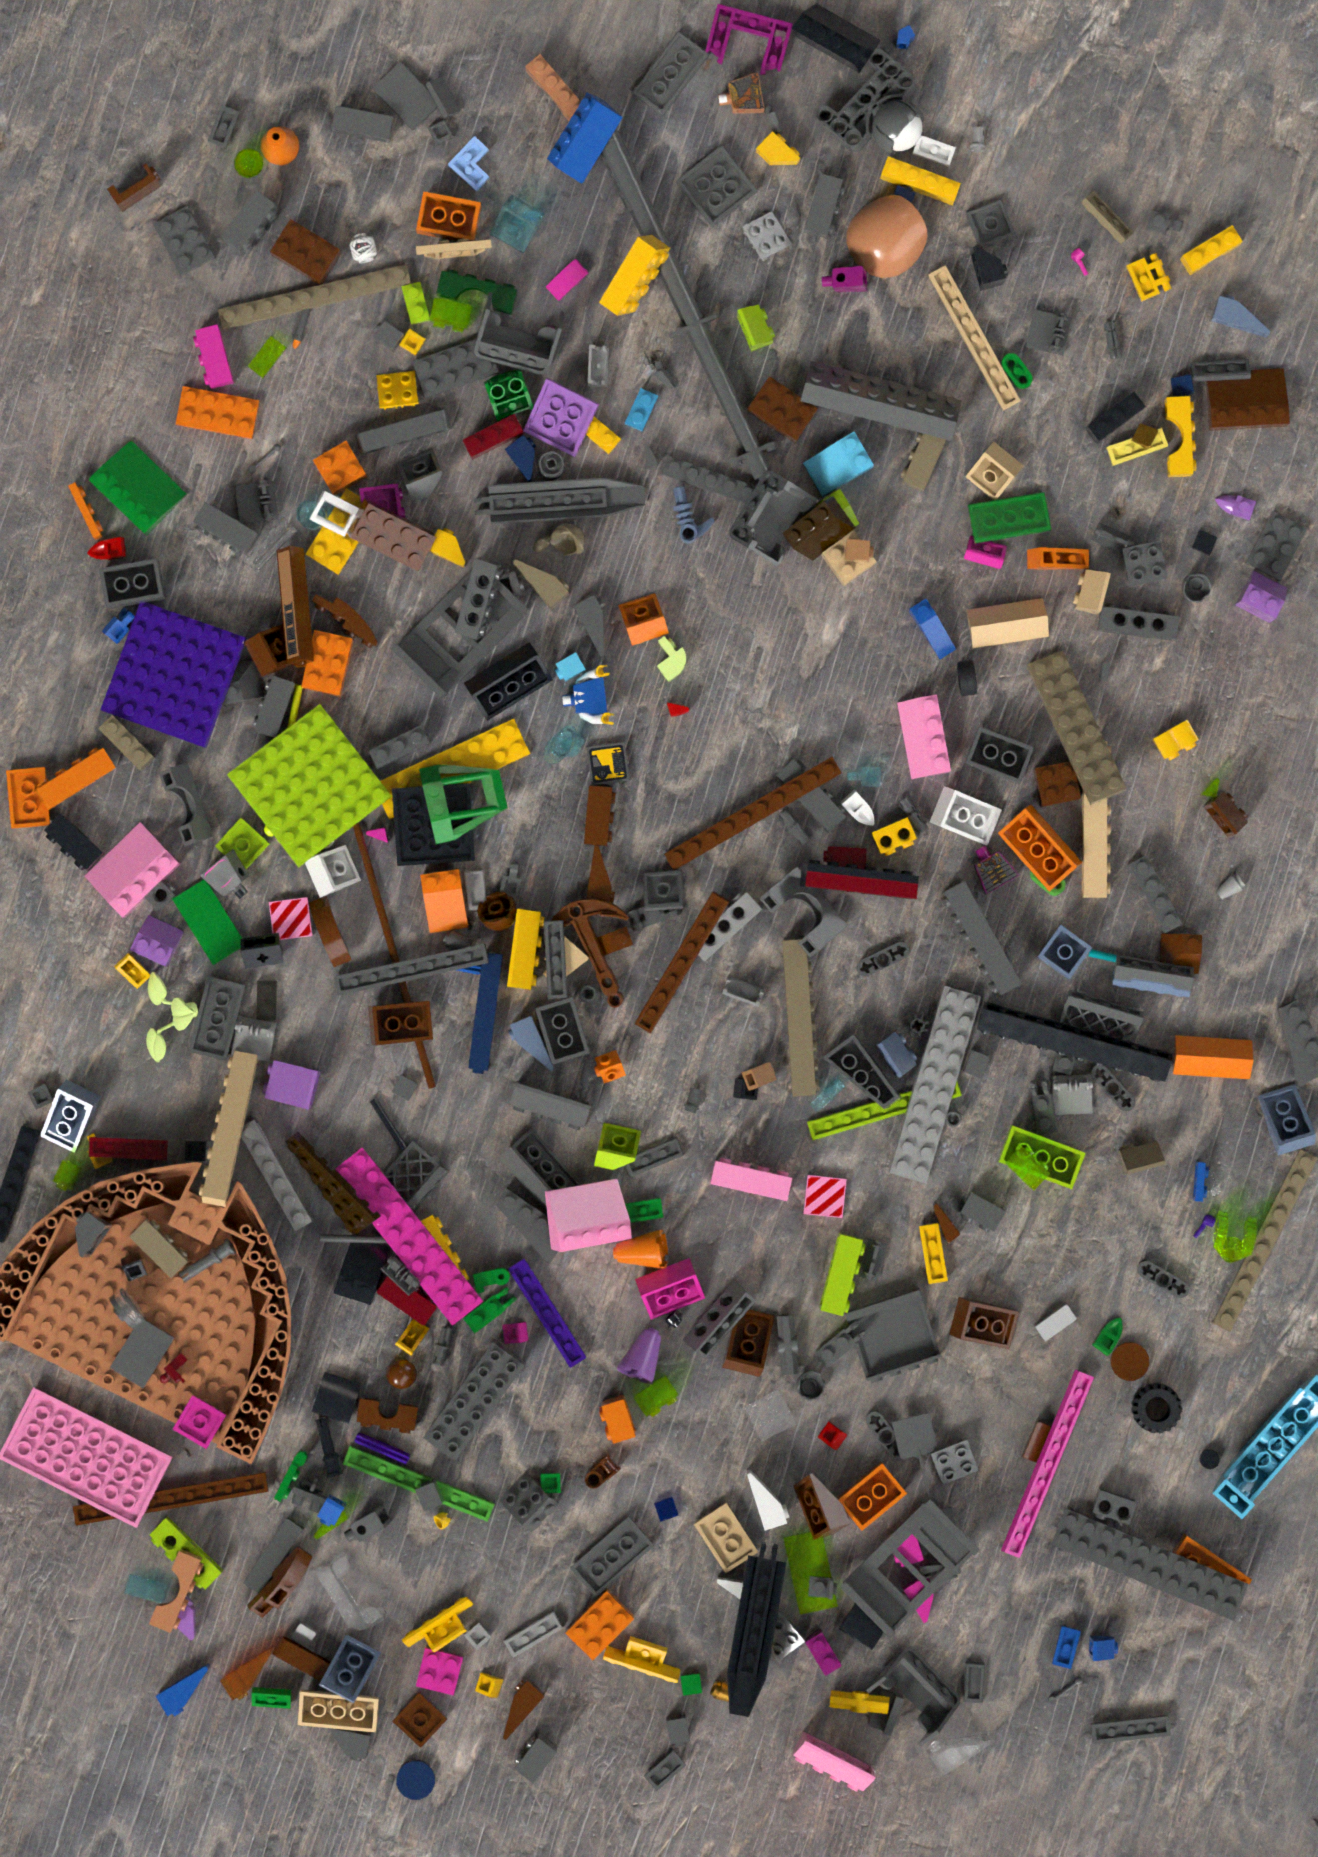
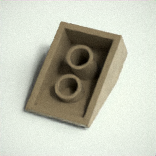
M513 561L515 568L551 611L569 596V586L562 578L558 580L557 577L521 561Z

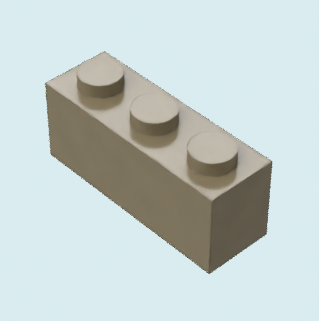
M919 433L916 442L919 443L916 450L912 449L908 460H911L909 468L904 467L900 476L903 478L902 484L924 492L946 439Z
M111 715L98 728L140 771H143L156 758L114 715Z
M146 1219L129 1237L172 1278L189 1261L187 1258L188 1253L182 1247L178 1249L173 1244L175 1242L174 1239L167 1233L164 1235L159 1230L161 1227L155 1220L152 1219L150 1221Z

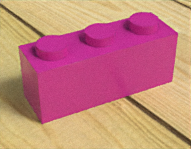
M218 324L195 330L196 336H193L196 348H200L201 354L198 355L200 365L204 366L206 373L203 374L205 384L210 385L211 389L233 384L234 380Z

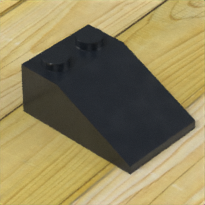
M350 1243L333 1294L371 1305L389 1247L376 1243Z

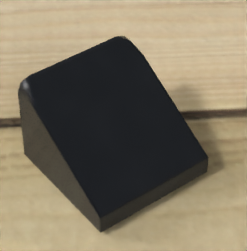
M736 1078L733 1097L757 1100L758 1088L749 1091L745 1080Z
M139 1252L121 1259V1265L128 1281L147 1275Z

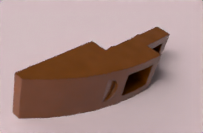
M317 594L314 596L312 602L316 604L314 606L316 609L323 613L326 610L331 612V617L339 622L345 620L342 628L345 629L344 633L353 639L356 636L361 638V643L369 648H372V646L378 647V641L368 624L347 603L336 597L332 604Z
M297 1547L272 1572L273 1579L247 1604L249 1610L263 1618L273 1607L279 1609L304 1576L311 1562L312 1555Z

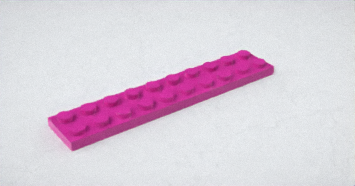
M363 1147L335 1168L356 1190V1196L361 1200L365 1199L369 1203L368 1208L373 1213L377 1211L381 1215L372 1224L408 1270H411L410 1272L416 1278H419L418 1281L452 1326L483 1302L479 1294Z

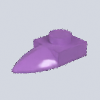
M1223 495L1215 498L1217 504L1225 512L1248 521L1256 504V501L1239 495Z

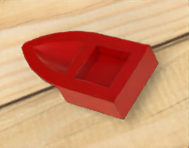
M117 537L100 541L92 546L87 554L100 560H114L126 557L124 538Z

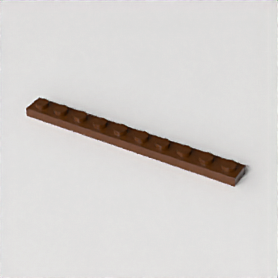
M832 756L664 855L672 869L676 870L842 774V771Z
M266 1472L156 1491L145 1514L269 1492ZM88 1503L72 1506L76 1526L117 1519Z

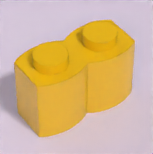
M1185 720L1152 740L1162 758H1168L1170 761L1180 755L1178 753L1180 750L1185 748L1188 751L1197 746L1195 742L1199 739L1189 721Z

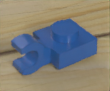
M124 607L119 613V618L113 617L102 632L118 644L130 630L126 626L135 616Z

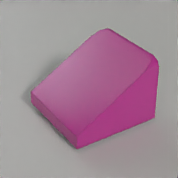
M385 828L368 830L366 832L367 836L389 843Z
M526 1322L502 1324L504 1344L528 1341Z

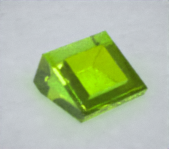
M1219 778L1213 779L1199 796L1217 797Z

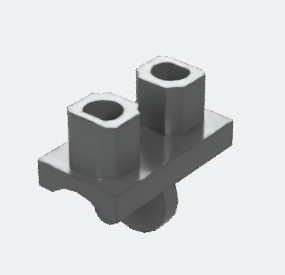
M314 1478L313 1483L304 1482L303 1486L310 1488V1490L295 1485L292 1491L294 1493L292 1504L302 1506L304 1499L308 1498L312 1500L309 1510L319 1513L327 1497L314 1492L315 1490L322 1493L323 1487L317 1485L318 1479Z

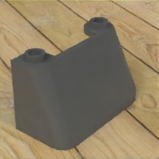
M767 471L759 480L733 523L729 533L730 537L779 567L785 558L786 552L785 548L780 545L785 537L783 532L792 526L800 512L807 514L812 511L819 499L773 471Z

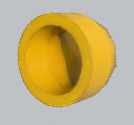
M445 1512L434 1516V1522L441 1530L446 1528L451 1521V1518H447L448 1514Z

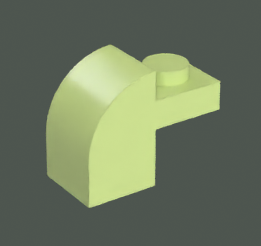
M664 636L658 640V643L669 657L658 664L657 668L669 683L684 670L686 654L683 647L675 651L674 649L677 647L671 638L666 639Z

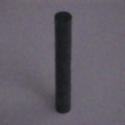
M377 1098L371 1100V1105L400 1150L402 1151L408 1147Z

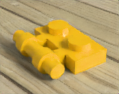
M1157 253L1149 256L1152 261L1150 264H1147L1144 257L1126 266L1141 302L1159 295L1158 286L1162 285L1165 292L1172 289L1169 283L1170 278L1168 275L1166 276L1162 267L1163 262L1161 259L1159 260ZM1153 269L1156 270L1159 277L1157 280H1154L1151 270Z

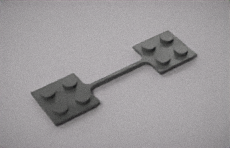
M928 1412L893 1421L892 1426L900 1460L910 1457L918 1458L929 1500L931 1495L922 1457L926 1453L937 1451L938 1447L930 1413ZM952 1508L940 1509L955 1524ZM920 1543V1547H921L922 1554L930 1553V1552Z

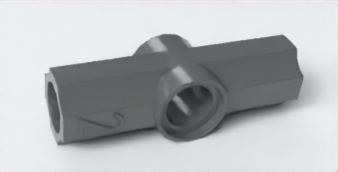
M793 1315L777 1316V1343L782 1375L798 1374L797 1335H795Z

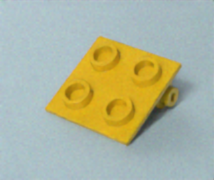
M415 371L376 375L380 409L384 408L386 410L394 407L398 409V406L404 408V405H413L414 407L415 404H419Z

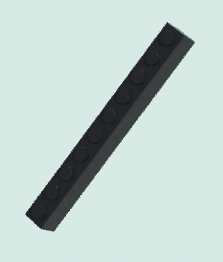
M985 1001L978 1020L977 1030L984 1034L992 1033L999 1035L1002 1039L1017 1040L1023 1045L1031 1044L1041 1050H1053L1059 1055H1071L1081 1061L1088 1060L1099 1066H1110L1116 1071L1124 1070L1131 1072L1135 1076H1146L1156 1082H1166L1172 1063V1053Z

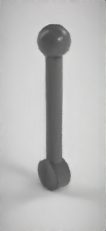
M275 444L273 446V449L270 452H268L262 459H260L254 466H249L248 471L250 473H255L256 468L259 465H261L267 458H269L275 451H280L281 446L279 444Z
M1077 1677L1075 1682H1073L1067 1688L1062 1690L1060 1693H1058L1055 1696H1050L1048 1699L1049 1703L1055 1704L1056 1700L1059 1697L1064 1695L1077 1684H1082L1083 1679L1081 1677Z

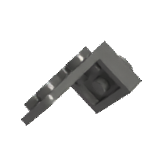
M524 1474L500 1500L514 1518L531 1532L537 1529L542 1521L554 1512L555 1507L558 1505L556 1500L546 1494L528 1474Z

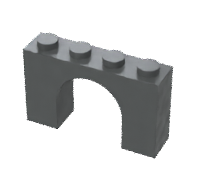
M796 867L767 891L760 900L771 913L789 900L801 901L809 907L814 916V927L798 944L811 958L848 925L818 892L817 888L800 887L801 871Z

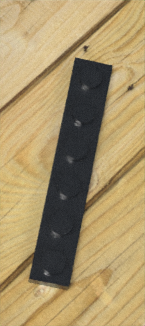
M21 1126L0 1188L1 1243L5 1241L41 1131L26 1126Z

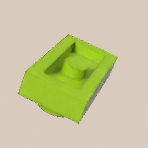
M417 282L401 286L411 325L429 321L430 317L421 283Z

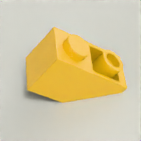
M773 131L756 148V153L769 165H797L800 162V153L794 147L789 148L785 144L786 140L779 133L775 134Z

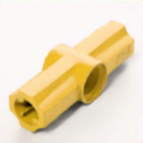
M831 1690L829 1707L848 1709L855 1713L873 1712L888 1714L890 1697L871 1695L863 1691L845 1692Z

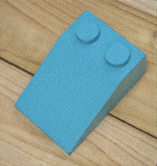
M855 432L840 439L803 463L822 497L869 471L874 466Z

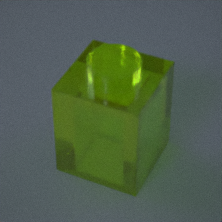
M62 1160L53 1179V1182L57 1183L56 1187L64 1191L73 1189L82 1167L67 1160Z

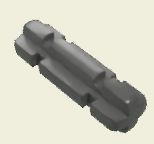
M1108 321L1104 323V328L1107 331L1108 349L1111 350L1109 355L1111 359H1118L1121 357V351L1118 349L1120 345L1117 331H1115L1116 324L1115 321Z

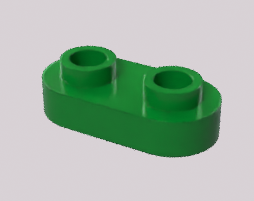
M1014 353L1005 355L1001 361V366L1006 375L1018 389L1028 388L1033 380L1028 368L1018 355ZM1013 361L1014 367H1009L1007 362ZM1019 377H1025L1026 382H1019Z

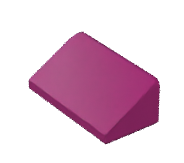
M970 536L964 559L1001 569L1007 546L991 541L974 543L973 536Z

